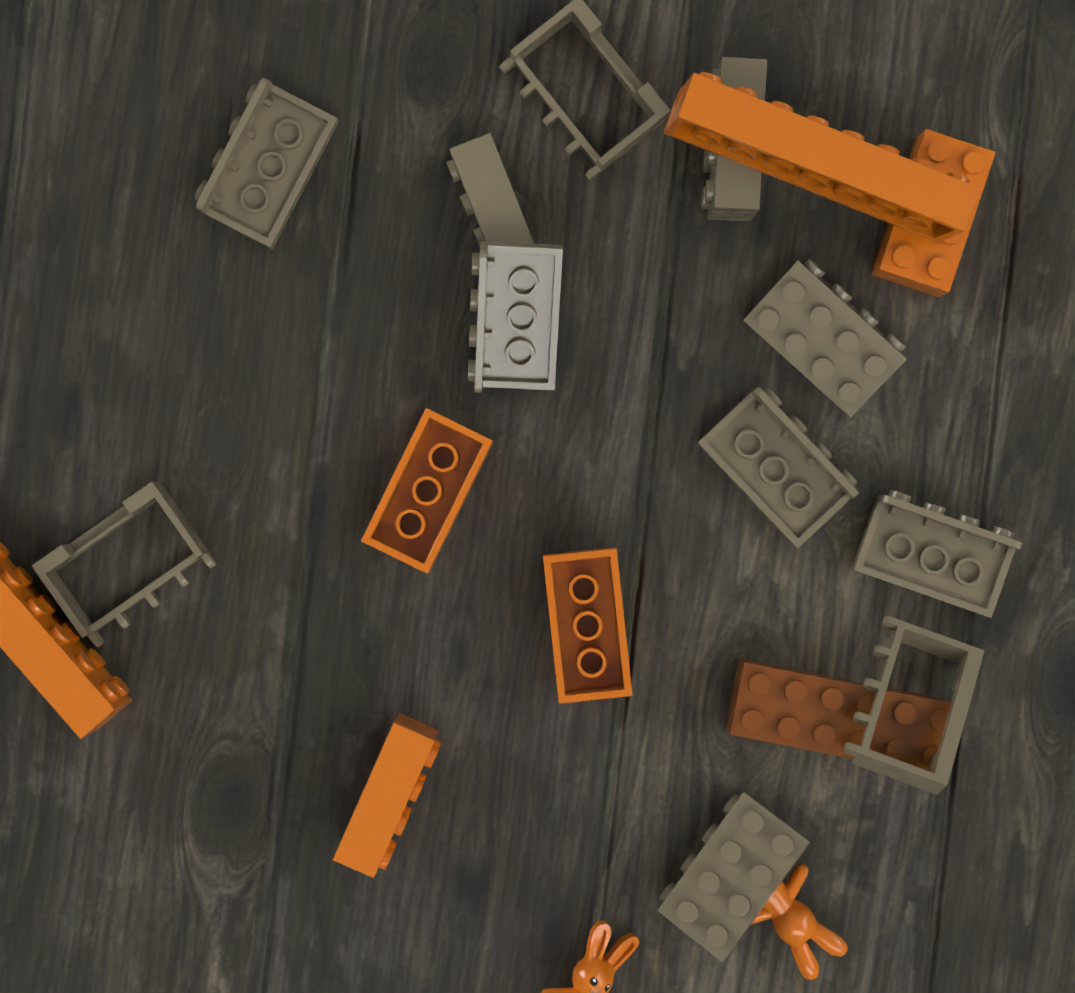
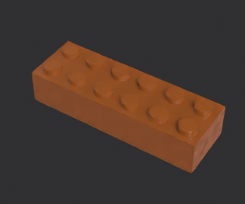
M739 658L725 729L730 735L853 759V756L843 751L845 743L849 742L860 746L865 726L853 721L854 713L862 712L869 715L876 693L864 689L863 682ZM887 687L869 749L928 771L932 756L938 750L952 700Z

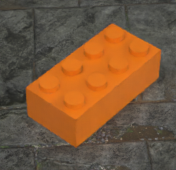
M925 129L916 137L909 157L910 160L914 158L927 160L935 165L934 169L945 174L952 172L964 175L969 178V184L979 187L980 191L965 232L938 243L888 223L871 275L936 297L949 293L996 152Z
M426 408L361 542L428 574L490 451L493 440Z
M609 547L544 554L543 563L559 704L633 696L617 548Z
M401 713L398 714L335 853L334 861L372 878L375 877L378 868L386 870L397 844L391 838L393 834L401 836L412 811V808L406 806L408 800L416 802L427 775L421 773L423 766L431 768L442 742L435 740L439 730Z

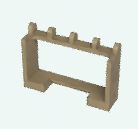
M573 0L510 50V57L499 68L503 73H506L516 66L529 83L520 91V94L525 99L536 91L552 111L542 122L548 127L556 120L560 121L574 139L565 148L566 152L571 155L581 148L595 165L585 174L589 180H592L669 118L671 110L649 82L643 85L603 36L601 33V22L583 0ZM570 21L574 23L649 117L646 122L602 157L592 148L523 61L525 57Z
M159 481L150 482L123 501L124 506L70 544L60 545L32 565L82 638L88 636L96 647L104 644V640L98 630L114 619L124 629L130 626L131 622L124 612L142 599L146 598L153 608L160 605L161 602L154 591L175 577L183 587L190 584V580L184 573V570L202 558L210 569L217 565L209 550ZM158 502L193 554L92 624L57 574V571L152 504Z
M885 616L882 626L892 630L889 638L892 639L890 647L877 645L873 651L874 656L886 660L879 681L866 678L863 684L864 689L876 693L869 715L855 712L853 717L855 723L865 726L860 746L849 742L845 743L843 751L853 756L852 764L938 795L947 786L985 650L902 620ZM900 643L959 663L952 685L954 693L939 747L932 756L928 771L869 749Z

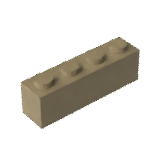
M491 133L450 148L452 160L446 163L453 181L461 180L465 190V194L460 195V199L467 216L474 214L479 228L473 229L479 247L481 241L534 243Z

